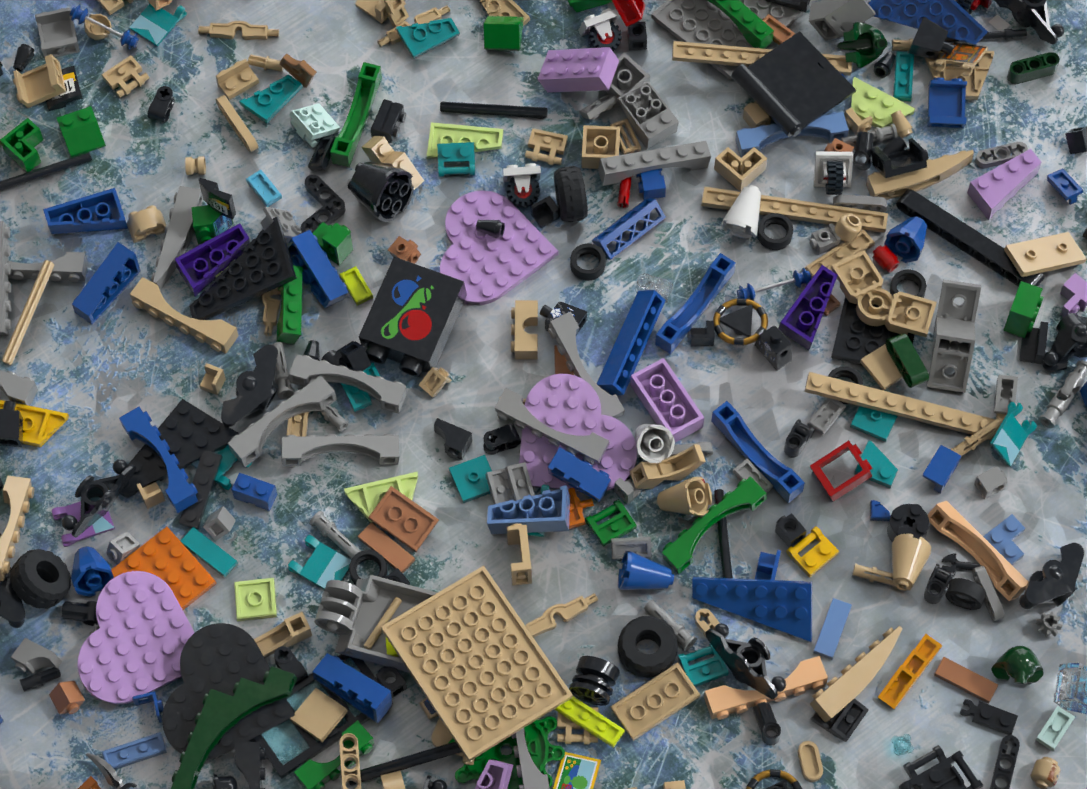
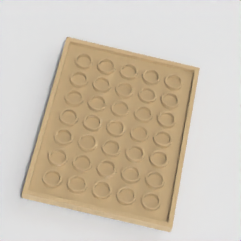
M485 566L478 568L381 626V630L468 761L478 757L573 697Z

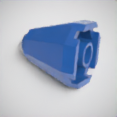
M917 216L907 219L890 229L884 245L896 256L902 257L901 261L904 263L917 261L924 247L927 230L925 221Z
M86 546L78 549L75 553L71 580L77 594L89 597L95 596V592L102 591L114 576L110 565L94 548Z

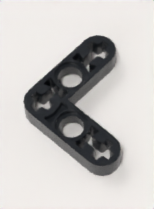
M317 175L306 177L304 181L305 188L323 207L301 224V233L306 232L307 227L309 229L312 228L313 231L311 232L313 233L322 223L318 220L321 215L328 216L327 221L324 223L331 225L346 211L345 202ZM310 183H316L317 188L314 185L310 186ZM327 192L330 194V197L322 199L320 195Z

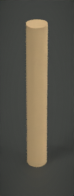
M394 598L363 645L364 648L368 650L372 648L382 633L381 626L390 621L401 604L402 600L400 598Z

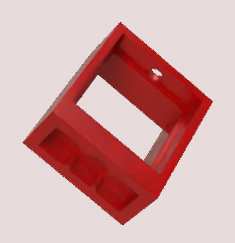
M612 0L626 27L643 18L645 10L643 0Z
M849 440L810 465L811 470L833 502L872 477L870 472L872 469L867 459L862 460L859 456L862 452L856 444L852 445ZM847 451H850L862 468V471L834 489L821 468Z

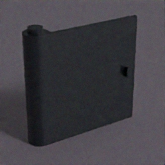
M800 31L748 67L745 64L739 65L731 75L788 137L797 136L803 128L856 92V89Z

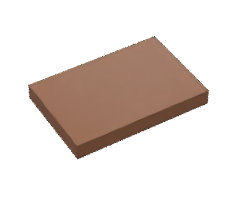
M392 486L368 517L372 522L415 552L418 551L439 521L438 518Z

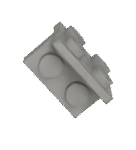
M264 207L263 211L266 217L260 222L264 230L271 225L273 218L278 217L287 244L292 237L301 234V228L296 225L293 215L289 211Z

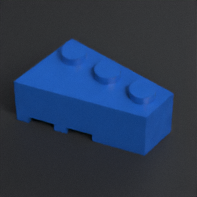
M559 447L548 466L550 475L599 503L611 484L609 474L602 470L597 471L592 468L593 466L584 460L581 461L574 454L565 451L561 447Z

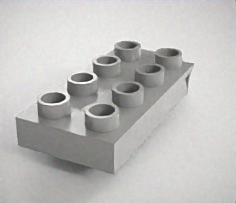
M369 575L366 579H358L356 586L345 581L330 580L326 583L314 622L318 627L340 635L335 653L409 672L400 657L387 655L386 636L383 631L370 650L364 648L363 645L395 597L400 598L402 602L390 621L435 595L437 592L374 575Z

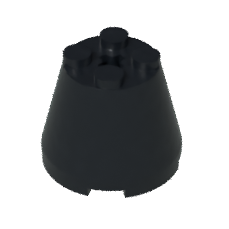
M373 162L358 163L355 167V173L348 183V189L351 190L352 194L374 217L383 222H391L400 211H405L411 201L414 192L411 180L413 176L402 168Z

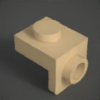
M852 108L845 111L844 116L848 129H851L855 135L858 132H868L871 129L873 120L871 116L861 120Z

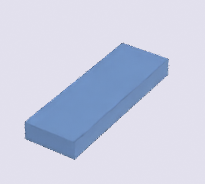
M833 598L813 653L833 659L852 604Z
M161 732L102 751L104 760L114 770L167 753Z

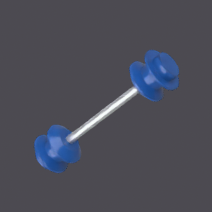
M80 4L72 8L70 12L72 21L78 19V24H82L86 19L121 37V46L127 44L129 50L132 47H136L139 41L137 33L131 35L130 30H127L121 34L88 17V8L82 10L80 9Z
M802 268L801 273L794 270L793 279L754 289L749 283H747V288H743L740 285L739 290H737V297L754 301L755 293L793 282L798 288H801L803 283L806 286L811 281V275L809 271Z

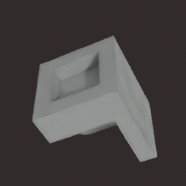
M222 506L209 515L203 528L217 541L231 531L236 520Z

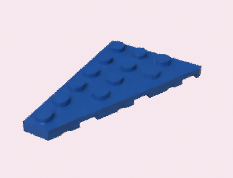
M871 0L868 3L876 12L873 17L916 29L919 28L923 17L947 30L948 38L977 45L988 33L955 0Z

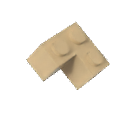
M727 147L715 158L714 170L741 192L744 187H747L766 170L767 157L753 147L741 158Z

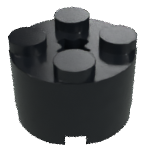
M903 504L892 511L887 527V534L891 542L894 541L896 536L901 534H914L913 538L919 539L922 537L925 539L929 528L928 515L919 504Z

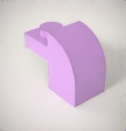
M1074 273L1063 285L1060 292L1062 296L1069 300L1063 306L1060 314L1062 317L1070 313H1077L1079 309L1084 312L1087 308V282Z

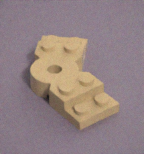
M865 250L831 266V270L838 275L837 279L840 282V289L849 302L857 304V315L865 324L871 326L885 324L888 331L899 334L904 333L906 335L912 333L927 337L936 301L904 292H898L892 296L887 290L882 289L883 278Z

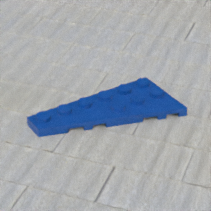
M708 577L692 578L693 599L812 642V582Z

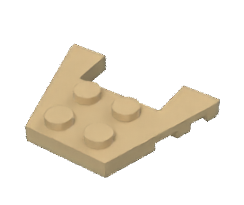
M987 51L983 55L977 66L973 68L970 76H964L963 72L965 69H962V66L946 65L943 72L936 71L938 66L935 64L936 60L925 58L933 78L940 77L947 81H952L953 78H961L963 81H967L965 100H978L994 57V51Z

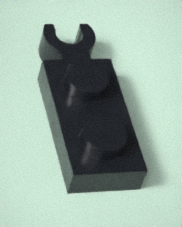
M964 700L963 704L967 705L969 710L961 708L960 714L962 716H974L972 722L1006 735H1012L1018 715L981 701L976 706L971 700Z

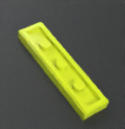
M574 696L554 709L612 748L615 747L625 733L623 728Z

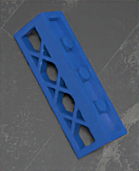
M646 198L593 238L592 242L601 247L606 257L611 260L665 219L666 216L656 199ZM655 209L659 216L655 220H649L650 212ZM639 220H643V229L640 231L635 230L636 223ZM626 230L630 231L629 239L626 242L621 241L622 233ZM611 241H615V250L610 253L606 245Z

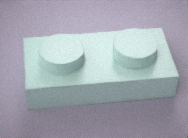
M1057 706L1039 733L1036 741L1054 751L1075 716Z

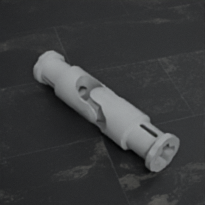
M1081 360L1077 362V367L1067 376L1064 386L1052 398L1044 415L1039 417V421L1044 426L1054 428L1057 418L1063 415L1074 395L1084 384V379L1087 376L1086 361Z

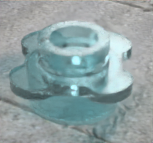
M909 734L892 737L891 742L894 744V753L896 755L913 752L914 747L911 745V736Z

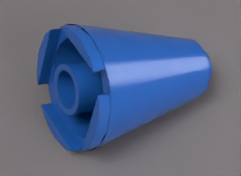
M625 551L621 561L623 563L622 569H619L618 575L619 589H667L669 585L673 584L674 574L671 569L631 551Z

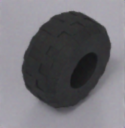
M576 166L558 168L554 172V185L557 206L560 209V218L566 223L581 221L588 216L587 196L582 171Z
M42 549L29 550L20 556L11 568L10 579L13 590L19 599H22L24 603L32 607L45 609L53 607L63 600L71 588V576L67 565L53 552Z
M641 616L631 620L621 630L618 639L619 659L624 667L636 676L645 678L658 676L670 668L676 659L678 641L674 630L666 621L654 616ZM645 639L652 640L659 646V650L652 654H644L637 649L636 645Z

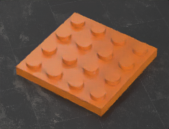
M165 527L111 569L114 578L131 571H143L158 576L171 588L182 610L217 584L214 578L168 527Z

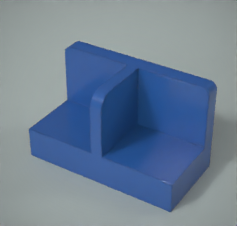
M940 445L922 475L924 478L935 483L934 491L941 494L958 466L961 455Z
M777 550L776 555L765 552L760 553L755 579L775 580L781 550Z

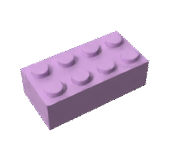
M610 47L548 50L538 81L547 93L609 90L619 59Z
M664 358L631 375L630 386L654 422L668 428L675 442L703 428L704 416Z

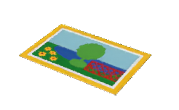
M565 752V756L560 762L553 789H593L601 760Z

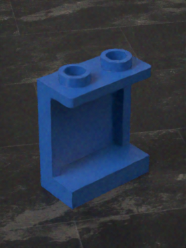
M940 77L930 80L928 84L927 127H965L967 81H963L961 78H953L952 81H947Z

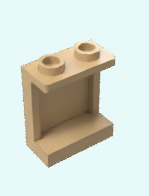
M52 54L45 56L46 64L23 74L17 70L13 71V82L18 92L16 97L27 108L66 92L60 62Z
M512 524L507 527L508 545H520L521 562L511 563L512 585L532 584L527 525Z

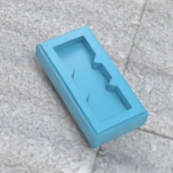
M262 170L246 178L248 185L266 207L282 199L281 193Z

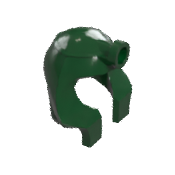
M855 22L853 23V29L843 32L844 41L838 43L837 47L844 50H857L858 52L845 53L846 62L856 63L857 68H862L876 60L883 53L888 42L883 33L876 27Z
M1025 646L1010 648L991 668L992 673L998 680L1008 681L1011 676L1014 679V683L1017 684L1036 683L1044 674L1043 668L1034 652Z

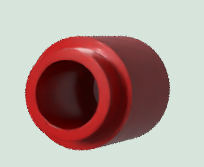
M880 245L873 251L874 255L872 258L884 271L887 270L891 273L899 266L898 257L886 245L883 247Z

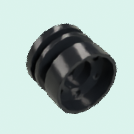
M580 657L576 667L578 675L572 678L573 683L570 684V692L573 696L584 702L599 706L608 705L610 696L613 693L611 686L616 685L620 670L612 663L598 657Z

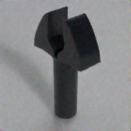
M956 553L947 555L942 559V562H950L952 566L942 565V568L949 572L954 571L955 574L958 569L972 571L973 568L980 566L979 563L958 561Z

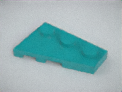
M451 18L434 20L423 24L415 23L405 27L397 26L395 28L413 59L460 35L458 28Z
M288 74L270 84V87L261 92L259 90L253 93L254 95L250 98H244L239 102L242 107L268 124L303 86L302 83Z

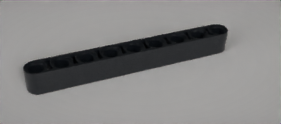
M907 189L896 202V206L901 212L909 217L917 216L923 219L929 230L1019 287L1020 282L1023 281L1039 287L1045 279L1042 273L1021 277L1002 246L914 190Z

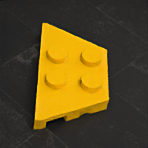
M0 400V409H3L5 402L3 400ZM18 403L15 406V410L20 411L23 417V444L42 447L69 419L68 413Z

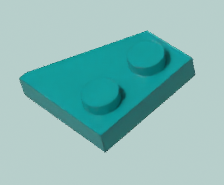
M868 440L861 456L862 460L867 459L872 467L870 470L872 477L868 480L891 488L898 469L872 441ZM859 464L855 469V475L862 471Z

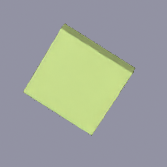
M274 578L234 582L237 621L277 617Z

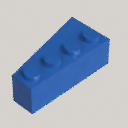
M115 188L43 209L51 234L128 229Z

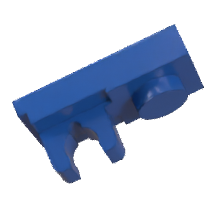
M1063 168L1047 175V181L1066 201L1069 200L1070 205L1077 202V196L1083 193V189Z

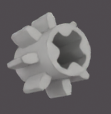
M1052 611L1047 615L1043 612L1041 619H1038L1036 622L1037 625H1040L1038 632L1045 634L1046 638L1051 634L1056 636L1057 630H1061L1063 626L1058 624L1061 617H1056Z

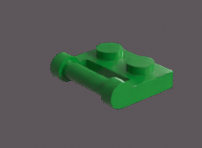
M619 499L606 509L585 518L587 525L592 529L603 547L611 543V539L620 538L637 528L636 523ZM618 511L620 513L612 517L611 519L605 521L604 523L597 525L598 521L606 518L614 512Z

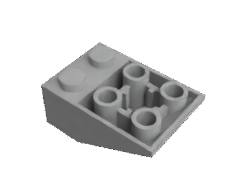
M821 0L811 3L809 22L826 41L842 37L843 32L853 29V23H863L873 17L876 12L866 0Z
M649 81L618 97V101L636 135L647 149L677 132L679 121Z

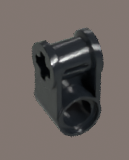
M162 86L157 90L153 102L148 109V118L163 123L168 121L170 112L175 104L170 87Z
M798 419L786 438L785 454L789 457L799 456L805 445L811 440L816 428H811Z
M506 424L500 428L488 431L483 437L484 451L490 455L513 449L521 444V439L514 424Z
M936 564L926 586L924 599L930 604L938 603L946 588H948L955 572H949L941 568L939 564ZM930 590H936L938 594H933Z
M281 646L275 650L276 666L278 669L295 674L297 677L295 684L308 676L304 666L288 647Z

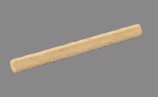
M45 260L2 357V362L11 365L14 361L54 268V264L51 261Z

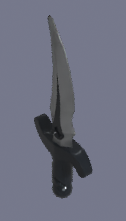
M86 754L100 769L108 785L113 786L115 789L137 787L135 783L124 785L122 778L117 776L116 771L110 764L96 755Z

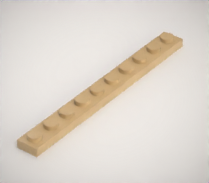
M673 41L672 61L730 66L745 64L748 67L772 49ZM822 54L841 74L851 75L852 62H846L845 56Z
M704 187L701 206L730 210L740 192ZM761 195L759 215L779 213L793 220L828 225L832 223L836 225L843 215L852 214L859 218L862 230L886 232L888 213Z
M813 372L808 373L804 391L971 435L996 420Z

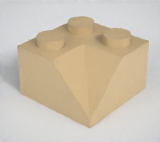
M583 125L582 168L598 169L601 158L619 156L620 127Z

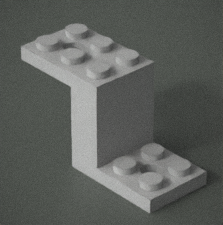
M943 279L934 326V350L927 387L966 392L976 341L975 319L981 285ZM957 297L964 299V303L961 305H957L953 301ZM948 367L954 368L955 372L951 375H948L944 372V370Z

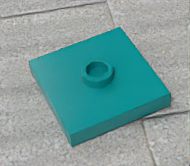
M859 406L850 427L886 442L898 416Z
M485 455L449 468L463 503L490 494L485 474L491 472L492 469Z

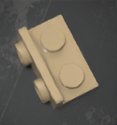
M247 59L236 62L230 68L222 70L216 75L217 85L228 100L259 84V79L249 67Z

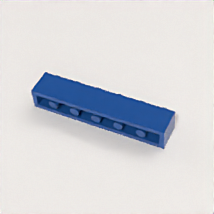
M655 290L637 292L599 377L597 385L610 395L625 394L631 380V375L637 367L666 300Z

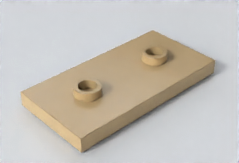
M1069 232L1009 244L1004 248V251L1021 277L1083 264L1087 260Z
M677 662L612 705L611 709L634 741L701 697V695Z

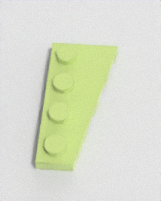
M431 122L427 159L438 158L437 144L474 142V152L502 149L504 130Z

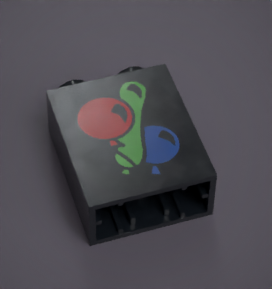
M393 257L359 334L360 343L364 347L369 360L378 364H385L386 359L400 363L399 369L415 377H420L422 371L428 373L432 367L436 368L467 296L464 281Z

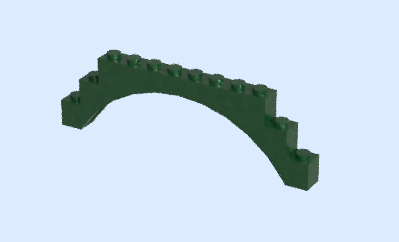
M271 666L270 671L267 670L264 675V685L241 677L240 681L234 685V696L210 689L209 693H206L203 698L202 704L204 706L202 712H198L196 716L194 732L191 731L188 736V747L180 756V767L178 770H175L172 776L173 784L171 789H195L198 776L210 752L224 734L242 718L262 706L290 697L297 680L295 674Z

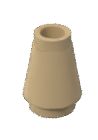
M901 110L891 114L898 136L904 138L913 133V127Z

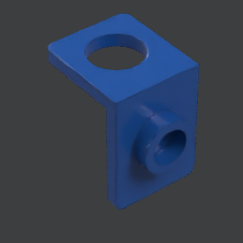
M155 691L132 697L135 706L154 702L158 721L162 723L161 712H163L164 707L162 700H158Z

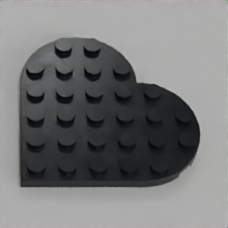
M226 623L211 624L196 631L183 647L180 657V672L184 684L180 685L169 696L162 715L165 736L178 753L182 754L183 751H186L189 744L187 743L188 736L191 731L194 732L196 716L198 712H202L204 706L202 704L203 698L206 693H209L210 689L234 696V685L240 681L241 677L262 685L265 684L263 678L266 671H270V667L255 640L242 628ZM284 698L262 706L242 718L224 734L210 752L207 760L219 758L234 750L235 743L249 742L295 716L287 699Z

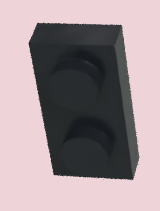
M335 136L320 138L308 164L310 170L326 169L331 158L330 151L335 141Z

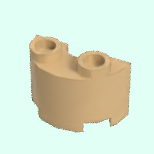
M151 205L144 210L129 213L127 227L133 243L146 239L150 234L159 235L165 233L166 222L162 212L156 206Z

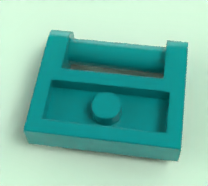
M474 142L437 144L439 177L452 174L475 175ZM469 162V166L444 167V163Z
M711 644L684 655L683 653L677 656L683 671L695 687L729 674L725 662ZM710 654H713L714 656L713 658L701 661L690 666L688 664V662L699 659Z

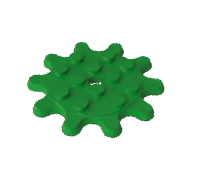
M552 716L536 720L524 727L528 752L534 764L543 775L547 774L545 766L548 762L560 761L565 756V750L561 746L551 745L548 741L549 733L557 728V720ZM512 736L482 753L474 759L473 765L464 764L455 772L456 781L459 783H466L469 780L478 781L488 760H497L513 765L507 789H520L519 785H523L522 777L518 778L516 765H520L519 758H515L513 746L517 745L516 738L512 739ZM509 746L512 752L509 755H502L501 748ZM547 774L550 788L553 785V779Z

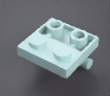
M319 103L292 110L289 115L292 118L290 123L297 130L296 133L304 141L306 140L312 148L318 144L315 139L338 133L340 129L338 124Z

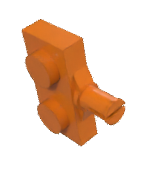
M569 488V529L585 525L583 509L594 506L592 498L580 501L575 489Z

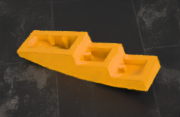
M925 634L904 663L900 665L878 698L895 710L942 648V645Z

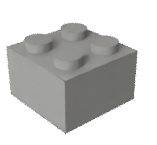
M624 52L618 58L619 63L610 88L605 91L617 95L618 98L646 81L650 83V75Z

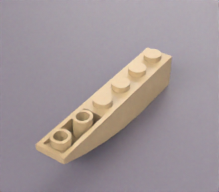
M964 150L957 154L943 155L933 160L928 159L927 168L885 178L879 172H874L868 175L867 189L870 196L883 197L886 200L902 196L907 189H912L915 192L923 190L943 181L970 164L974 151Z
M900 626L894 630L892 627L883 634L884 639L882 641L877 639L869 646L870 651L867 654L862 652L855 658L856 663L853 666L848 664L840 671L843 674L839 678L835 676L827 683L828 688L826 690L820 689L812 696L814 700L810 705L824 722L833 718L873 680L894 648L902 631Z

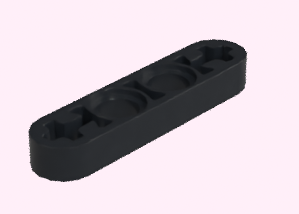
M1013 735L1005 736L1000 743L989 789H1010L1020 747L1019 740ZM1008 741H1011L1015 747L1011 748L1009 754H1005L1008 748L1006 744ZM1002 759H1007L1011 763L1009 769H1004L1000 766ZM997 778L1004 779L1006 787L999 788L995 780Z

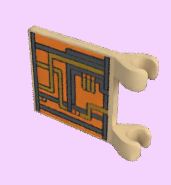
M954 42L953 45L955 46L951 55L945 53L941 59L935 61V64L938 65L936 69L938 72H943L946 64L962 66V69H965L963 75L970 76L975 65L987 52L988 47Z

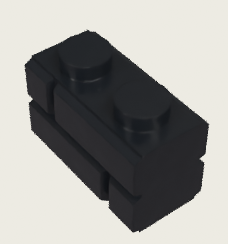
M386 99L383 100L371 127V137H385L388 143H392L394 137H398L400 132L399 125L404 123L406 119L403 104L393 103Z

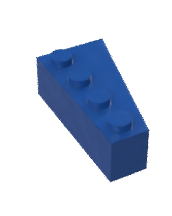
M311 230L292 237L287 246L292 264L303 267L302 281L305 284L311 285V292L324 308L342 301L348 294L347 286L339 278L336 268L331 265L327 253L320 247L317 237L312 234Z
M117 242L81 293L74 299L72 303L74 312L90 324H93L141 272L136 254Z
M327 653L312 671L313 678L377 724L393 705L389 689L358 672L353 667L346 665L335 655L331 656Z

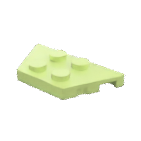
M856 77L853 78L852 86L856 89V92L851 95V108L861 120L871 116L873 118L872 126L883 128L893 123L891 114L901 110L904 116L914 114L915 108Z
M418 472L345 488V495L368 519L391 486L413 500L418 481Z

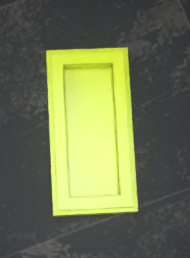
M356 266L339 274L356 306L373 299L372 292Z

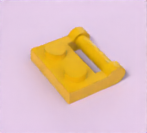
M817 526L811 529V533L794 547L791 546L786 550L788 556L809 578L839 554V550L823 535ZM817 539L819 541L805 555L799 556L798 553L813 540Z

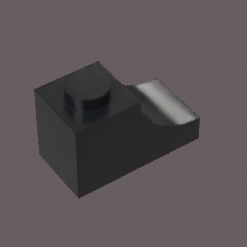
M437 418L434 423V431L444 439L445 453L451 458L463 460L473 441L472 433Z

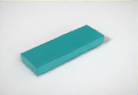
M896 51L893 97L900 101L911 102L914 55L908 52Z
M194 527L180 540L188 550L223 577H226L238 564L237 560Z

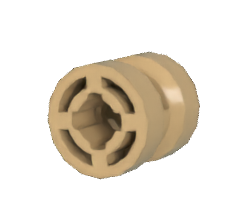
M199 156L194 159L186 157V175H193L194 173L205 175V157Z

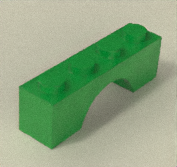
M294 265L297 279L278 287V291L281 292V311L277 323L276 342L295 344L301 336L303 267Z
M358 720L342 733V736L351 733L357 737L359 757L362 754H368L373 749V737ZM347 740L343 746L350 749L354 746V743ZM340 755L327 763H318L309 759L294 772L295 778L304 789H324L325 784L330 780H336L341 775ZM347 761L344 766L350 768L355 762Z

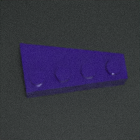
M239 223L175 258L176 268L195 297L216 278L217 274L226 269L233 260H236L244 253L243 249L250 243L249 236Z
M823 265L813 276L778 327L784 335L808 351L838 276Z

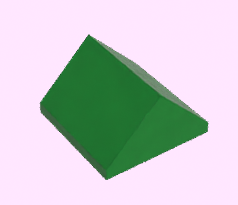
M488 16L484 22V49L520 51L524 18Z

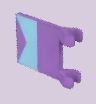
M94 497L91 498L90 501L96 502L101 498ZM81 501L65 507L53 508L52 515L54 520H59L66 515H72L79 522L81 517ZM109 511L78 537H73L72 533L62 535L63 546L68 547L77 541L115 529Z

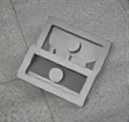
M525 462L485 474L494 504L509 500H520L528 495L535 496Z

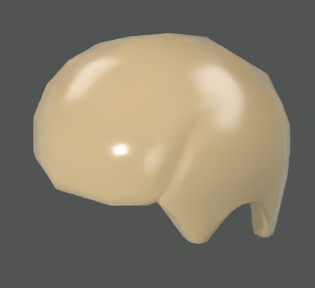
M90 14L89 17L112 29L111 22L106 16ZM85 19V33L90 38L102 40L110 34L109 31Z

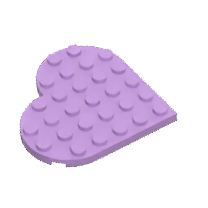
M474 191L458 198L447 212L445 228L448 240L452 245L442 257L440 273L464 281L467 292L465 304L479 303L480 305H485L503 297L558 256L559 251L506 197L492 191ZM501 220V222L505 223L503 236L494 238L477 231V221Z
M555 374L542 379L531 389L524 406L537 420L556 431L576 436H587L593 432L609 440V446L599 465L596 463L592 465V468L597 471L602 470L610 475L611 484L607 491L614 489L615 481L620 477L624 481L630 477L629 471L635 467L637 460L635 439L631 431L621 421L611 416L601 415L599 397L588 382L571 374ZM527 427L522 429L519 463H526L532 487L541 488L545 484L549 485V489H560L561 486L567 485L568 489L573 488L553 477L548 472V466L559 447L565 451L566 448L561 445L559 447L552 445L548 442L549 439L544 436L539 438L531 433L532 430ZM579 454L576 455L578 459H580L581 461L583 460V456Z
M131 571L120 574L110 580L102 589L96 604V618L99 629L85 640L80 649L78 673L85 689L96 699L112 704H127L133 702V696L156 691L182 677L180 672L181 653L186 642L195 632L173 591L158 576L143 571Z

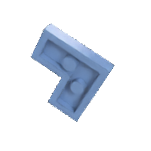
M1013 514L983 536L1011 565L1024 556V553L1012 540L1023 533L1025 527Z

